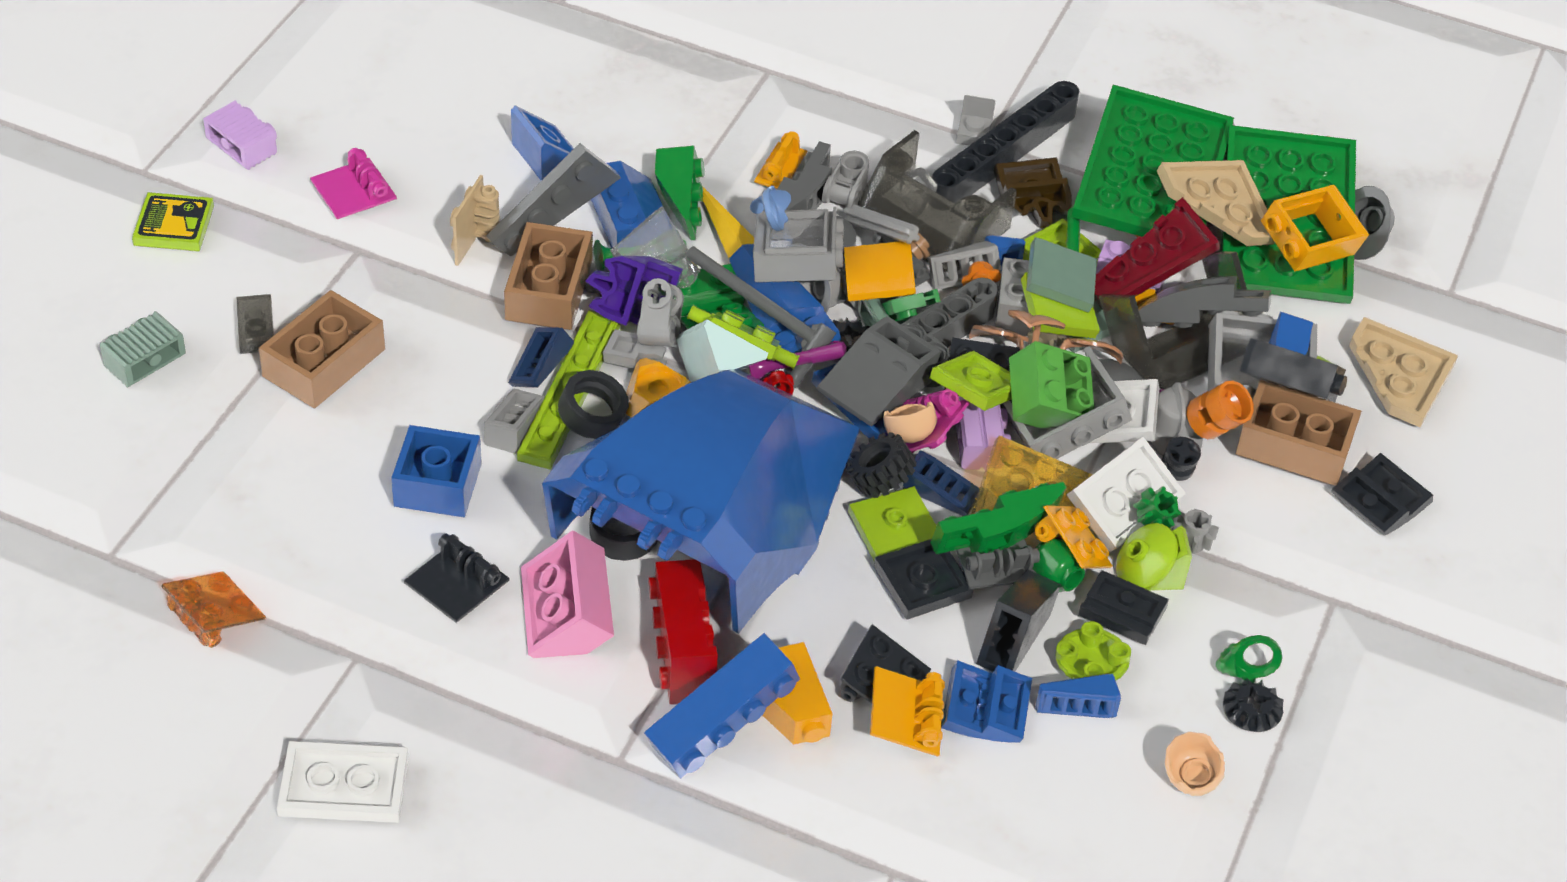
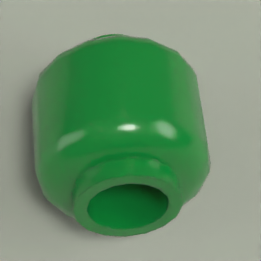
M1055 538L1048 542H1041L1035 547L1039 551L1040 561L1034 563L1032 569L1037 574L1060 583L1059 592L1072 591L1081 583L1085 576V570L1080 567L1064 540Z

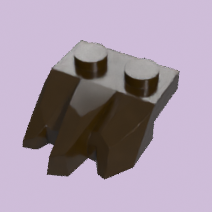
M1057 157L998 163L995 165L993 171L1001 199L1020 216L1031 212L1040 228H1046L1052 224L1053 211L1065 215L1072 208V194L1067 177L1062 178Z

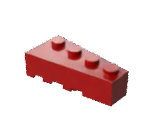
M696 559L655 562V577L648 578L650 600L657 599V606L652 607L653 629H660L661 636H656L655 638L657 659H664L665 665L659 667L661 690L668 689L669 705L680 703L717 672L718 653L716 646H713L714 632L712 624L710 625L708 601H705L706 593L701 562Z

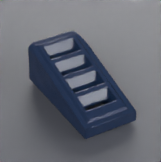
M536 327L508 383L512 387L538 388L570 351L574 340L563 328Z
M920 450L915 457L917 462L916 467H913L915 472L913 475H907L909 480L903 483V489L915 486L920 497L961 516H967L982 495V489L932 455ZM947 486L952 488L949 493L945 491ZM960 492L965 494L961 501L956 498Z

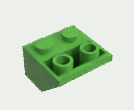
M1037 341L1009 357L1013 421L1038 428L1058 427L1094 409L1090 357Z

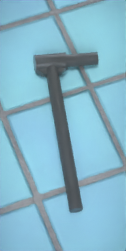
M692 246L687 251L686 258L803 339L801 342L802 351L829 345L836 335L834 330L823 323L809 327L696 247ZM813 363L795 366L792 369L790 375L794 379V388H797Z

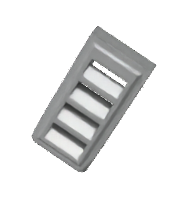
M983 241L928 257L932 288L943 289L962 285V277L968 275L970 257H972L973 263L977 261L988 262L1001 273L997 245ZM955 260H959L961 274H957ZM945 262L947 263L949 276L947 278H944L942 263Z
M515 388L512 389L485 422V445L515 453L521 446L545 397Z

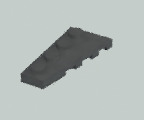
M579 143L486 236L494 246L512 256L518 251L527 222L554 226L621 177L611 166Z

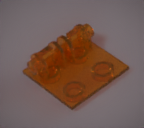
M224 571L163 583L161 586L168 594L166 597L168 608L177 614L180 621L186 625L189 631L195 632L194 634L203 646H209L210 648L217 646L222 639L220 636L222 629L261 621L266 618L260 609Z

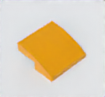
M899 241L844 247L848 301L916 294L911 244Z

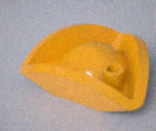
M648 358L640 359L636 363L626 393L628 395L629 407L626 414L632 418L646 407L669 393L691 383V381L659 361Z

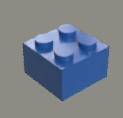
M409 425L391 477L394 507L465 518L482 465L480 435Z

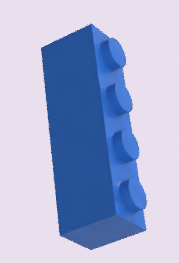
M763 633L649 727L644 734L652 747L681 779L687 773L697 771L704 764L705 759L717 748L727 746L734 739L736 732L747 723L757 721L764 714L766 707L777 698L788 695L794 689L800 677L793 663Z

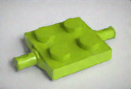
M693 305L687 319L697 323L709 320L766 351L768 359L781 362L792 369L795 368L800 357L781 348V345H779L780 341L774 339L775 332L761 325H757L753 329L743 324L744 317L732 311L726 310L723 314L720 312L710 314Z

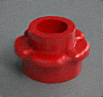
M782 370L773 371L762 380L793 395L794 379L790 374H785Z

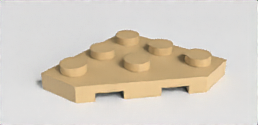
M1244 160L1161 163L1157 173L1170 198L1178 201L1183 197L1197 215L1247 246L1275 244L1261 223L1267 208Z
M1363 317L1349 345L1387 413L1421 428L1455 366L1458 355L1366 317Z

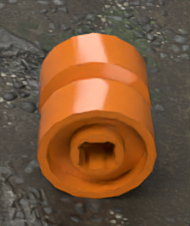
M1233 380L1225 381L1191 400L1187 407V418L1189 425L1197 435L1207 440L1215 439L1230 429H1234L1249 421L1254 412V404L1251 395L1243 385Z

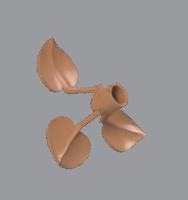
M1020 310L1008 311L1010 317L1021 320L1028 328L1034 327L1032 343L1039 341L1041 324L1065 329L1064 323L1048 316L1032 315ZM974 325L969 333V339L986 335L1003 336L1015 343L1020 350L1024 348L1023 341H1029V338L989 325ZM1065 338L1060 346V349L1064 350L1071 347L1090 346L1091 349L1111 355L1120 364L1123 360V354L1118 348L1102 341Z

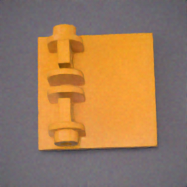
M1046 505L1043 507L1048 516L1038 522L1035 527V535L1038 540L1042 542H1048L1055 538L1064 540L1082 569L1113 567L1108 559L1109 551L1100 539L1094 537L1089 529L1090 521L1082 510L1072 506Z
M877 666L874 667L870 735L938 757L940 755V742L943 738L941 720L944 717V712L942 711L944 701L942 698L945 681L941 679V674L930 672L926 675L925 679L920 681Z

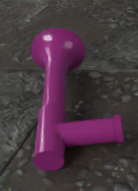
M833 341L829 345L794 353L800 356L795 366L842 358L847 353L846 345L844 342ZM768 358L749 366L751 375L760 380L770 372L789 368V366L781 362L772 361Z

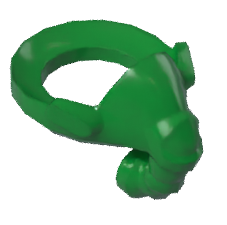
M1249 636L1241 639L1236 644L1231 643L1228 648H1225L1216 661V667L1223 674L1226 673L1231 677L1242 678L1243 680L1248 678L1251 683H1254L1256 678L1266 677L1280 667L1283 659L1282 650L1278 643L1268 636ZM1258 643L1269 646L1273 651V655L1268 663L1257 666L1251 665L1243 657L1244 651L1248 646Z

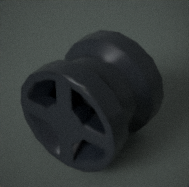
M1175 437L1169 441L1161 461L1176 481L1187 480L1196 469V465L1201 457V449L1194 440L1188 437Z

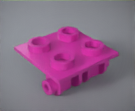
M352 148L348 152V165L310 177V181L336 219L397 199L391 187L362 149Z
M950 389L906 400L903 405L921 404L927 406L928 402H932L937 416L936 426L928 437L915 443H906L910 451L914 453L918 449L926 447L934 449L940 446L946 440V434L950 428L963 418V412L970 402L967 400L959 401L958 394Z

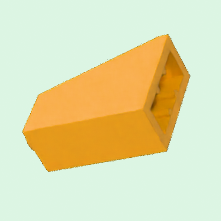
M801 642L778 647L793 663L800 680L796 682L794 689L788 695L777 698L766 707L762 716L793 745L803 742L813 743L822 738L829 737L833 713L805 643Z

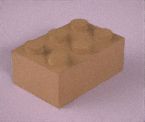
M527 222L504 290L505 320L572 330L585 288V281L588 278L593 261V232Z
M330 290L259 347L262 376L315 409L385 350L383 320Z
M1260 379L1253 398L1254 412L1251 419L1243 425L1235 454L1336 486L1339 482L1362 411Z

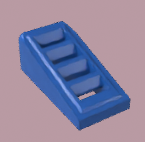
M1113 674L1042 683L1039 687L1035 708L1037 713L1114 718L1118 713L1121 694Z

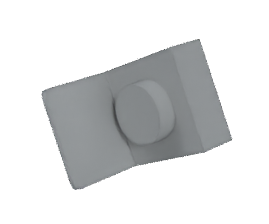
M964 95L956 144L969 146L991 130L996 105L994 99Z

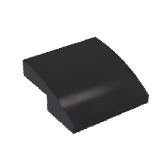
M1379 453L1361 470L1356 467L1331 490V493L1384 536L1400 528L1433 502V494L1382 453Z

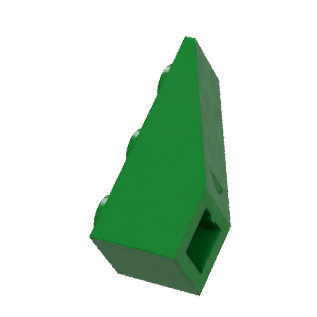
M694 145L656 149L655 176L660 193L690 240H696L697 227L702 225L701 209L698 207V202H703L702 183L699 182L700 177L705 176L703 158L697 157Z

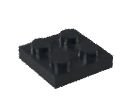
M931 539L875 557L874 568L906 620L970 599L973 596L974 589H969L964 572L951 552L935 554L930 543Z

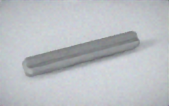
M852 205L851 208L846 206L843 211L846 214L844 219L861 228L907 244H911L912 241L918 242L920 239L918 235L919 228L916 225L857 205Z

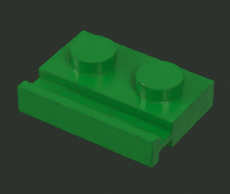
M731 264L722 265L736 275ZM704 269L682 272L678 285L684 296L681 316H687L693 305L699 309L712 311L722 309V306L727 303L744 304V297Z
M934 289L926 293L922 292L893 299L883 303L882 306L888 316L897 322L918 315L916 309H922L941 301L938 289Z

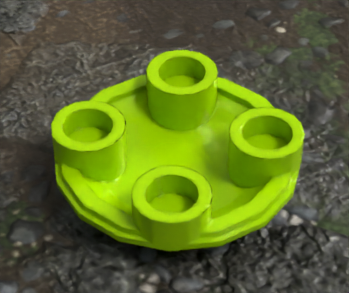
M1093 621L1086 622L1082 625L1081 629H1076L1066 634L1058 642L1055 652L1058 667L1071 679L1113 674L1115 680H1118L1128 670L1131 656V648L1128 644L1122 642L1114 634L1103 630L1101 624Z

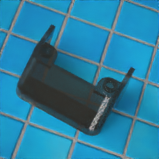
M914 130L882 155L857 206L918 226V233L930 245L927 249L930 256L983 242L986 236L1003 235L1011 227L1017 190L1011 187L992 203L978 195L965 196L956 203L951 202L909 176L915 171L920 134ZM955 260L957 271H959V260ZM942 263L943 272H948L947 263Z
M1216 251L1202 259L1207 278L1237 276V289H1247L1237 252ZM1103 294L1099 296L1113 346L1122 352L1123 359L1138 372L1143 380L1158 379L1159 388L1167 389L1176 382H1185L1208 371V325L1215 316L1208 314V310H1203L1200 323H1194L1192 327H1175L1147 339L1135 295ZM1235 311L1238 312L1240 316H1245L1242 314V311ZM1223 338L1222 365L1245 355L1249 341Z

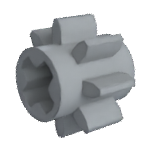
M1194 509L1186 514L1181 512L1172 530L1183 526L1186 529L1191 553L1196 554L1203 549L1208 551L1211 549L1213 540H1216L1219 527L1211 525L1212 515H1208L1202 510Z

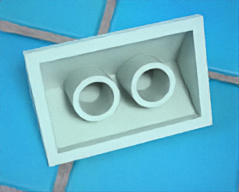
M705 320L679 333L676 339L689 381L691 382L725 370L744 369L765 360L768 356L766 351L709 320Z

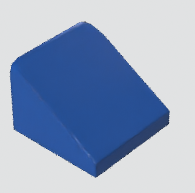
M993 235L985 237V241L994 243L998 247L1001 271L1004 258L1023 260L1026 243L1024 239Z
M1280 311L1269 344L1307 355L1313 322Z

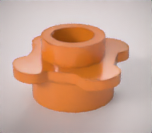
M977 261L969 267L968 275L962 277V285L964 286L977 278H986L998 282L1001 279V273L988 262Z

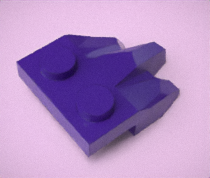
M618 256L605 259V266L610 272L595 270L585 281L602 294V297H595L589 307L604 318L625 326L629 322L638 325L645 285L652 279L660 278L678 287L683 268L649 256Z

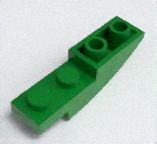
M1059 482L1055 484L1043 483L1032 489L1018 492L1010 490L998 496L993 510L982 509L975 514L967 516L947 517L939 521L930 542L935 554L969 547L971 553L979 552L983 554L992 553L994 549L1001 551L1004 548H1009L1035 532L1037 523L1048 516L1043 507L1046 505L1059 506L1067 487L1064 482Z

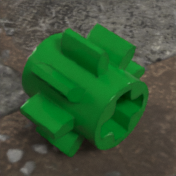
M1165 486L1156 491L1150 487L1140 493L1142 499L1134 504V507L1137 509L1138 523L1141 522L1144 526L1159 523L1168 528L1175 525L1173 519L1181 515V511L1178 510L1177 496L1166 491Z

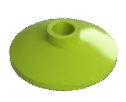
M1159 523L1145 525L1133 532L1123 543L1116 560L1117 577L1147 590L1162 582L1172 570L1178 556V540L1175 533L1167 526Z

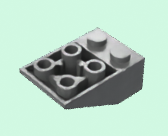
M886 316L861 335L821 381L816 390L869 426H873L883 418L885 411L890 413L932 382L930 375L933 367L937 366L941 351Z

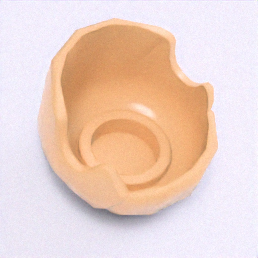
M928 402L927 406L906 404L895 408L890 413L885 411L883 420L888 434L889 432L894 433L895 436L899 434L905 443H915L924 440L933 432L937 423V416L933 403Z
M1189 731L1176 736L1166 748V773L1171 783L1184 794L1191 796L1205 795L1215 790L1223 780L1225 772L1224 756L1209 735Z

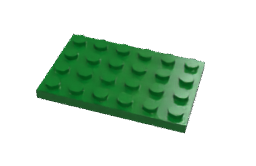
M1113 84L1071 217L1143 237L1154 227L1153 223L1162 215L1166 216L1175 208V203L1177 202L1167 195L1157 173L1161 163L1223 161L1228 144L1229 125H1233L1234 117ZM1200 217V219H1201V220L1204 222V224L1206 225V221H1207V220H1205L1204 218Z
M1229 125L1226 161L1244 160L1267 210L1274 200L1335 185L1355 214L1356 140ZM1315 214L1292 220L1310 247L1333 241ZM1222 230L1220 277L1237 276V289L1271 290L1273 295L1351 304L1354 290V255L1294 271L1276 243L1274 245L1247 246Z

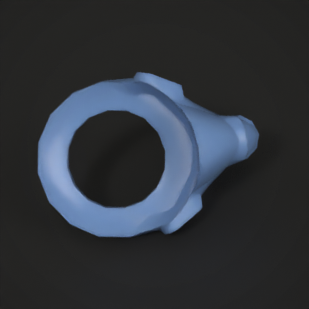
M774 186L767 187L763 191L762 196L751 202L750 210L755 214H760L764 210L772 229L777 232L782 231L784 223L788 222L785 209L791 202V195L785 190L775 189Z

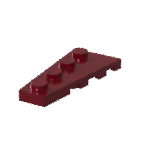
M1183 197L1175 203V208L1166 216L1162 215L1153 223L1154 227L1143 237L1138 236L1130 244V249L1121 257L1116 256L1096 274L1094 300L1104 313L1111 311L1220 249L1217 238Z

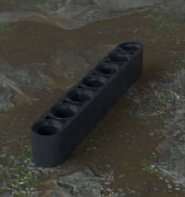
M1070 81L1054 83L935 170L932 174L929 196L930 205L941 211L955 208L995 178L993 170L996 164L1018 161L1072 121L1075 117L1078 103V86Z

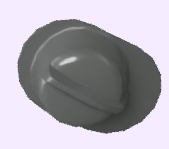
M1364 186L1355 190V215L1369 234L1355 253L1354 259L1366 260L1377 255L1386 245L1389 234L1394 226L1395 216L1390 206L1389 198L1383 190L1375 186Z

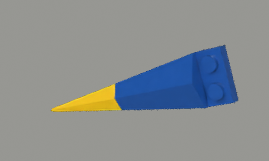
M703 187V202L736 276L809 327L819 323L825 324L836 332L831 342L840 341L839 330L826 314L823 306L798 281L755 282L754 237ZM746 299L751 312L764 324V327L776 333L774 339L780 341L779 345H781V348L791 353L802 352L801 342L803 339Z

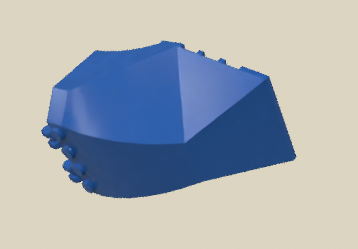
M725 370L708 375L669 393L637 413L615 430L564 455L542 482L551 537L557 540L577 516H584L592 506L596 508L592 522L601 528L613 517L641 531L637 542L640 548L647 551L658 540L662 542L657 555L667 561L678 550L729 578L732 631L739 634L766 599L792 575H799L817 550L819 538L825 521L828 520L829 510L835 493L838 492L844 468L848 459H850L859 434V427L741 370Z

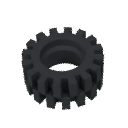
M889 432L886 436L885 433L879 434L878 439H875L873 436L868 439L870 443L867 445L862 443L858 446L859 452L853 451L851 454L853 459H848L847 465L849 467H847V472L861 493L866 497L872 495L873 498H878L880 493L886 496L889 494L890 489L898 490L900 488L899 483H906L909 480L907 475L914 474L915 470L913 467H916L917 462L899 434L895 436L894 433Z

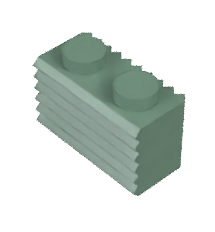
M156 311L152 315H148L147 318L144 317L137 320L134 325L131 324L123 332L119 331L118 334L109 336L105 342L102 341L100 344L105 368H108L110 373L112 372L127 388L186 354L183 334Z

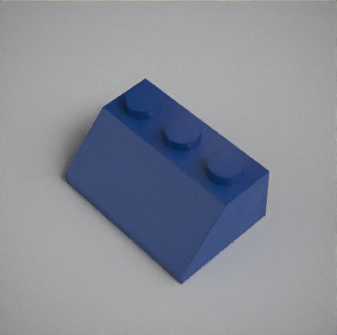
M622 161L607 163L621 178L592 198L591 201L611 248L677 241L678 238L651 178Z

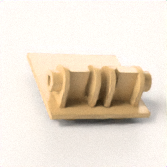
M479 175L474 185L467 188L464 200L451 213L450 226L453 227L451 249L455 254L456 266H459L477 237L490 242L486 235L500 222L499 192L492 185L484 186L483 175Z

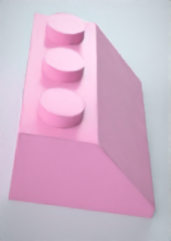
M572 530L521 567L529 656L542 658L588 654L614 636L603 547Z

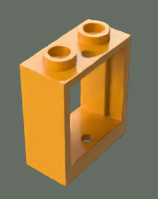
M1335 185L1274 200L1261 219V223L1266 231L1270 234L1294 271L1355 255L1369 236ZM1315 214L1333 241L1310 247L1292 220Z

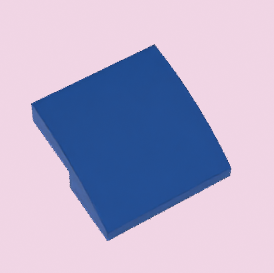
M957 660L951 669L941 728L968 737L997 742L1020 743L1024 738L1033 678L999 665L991 673Z

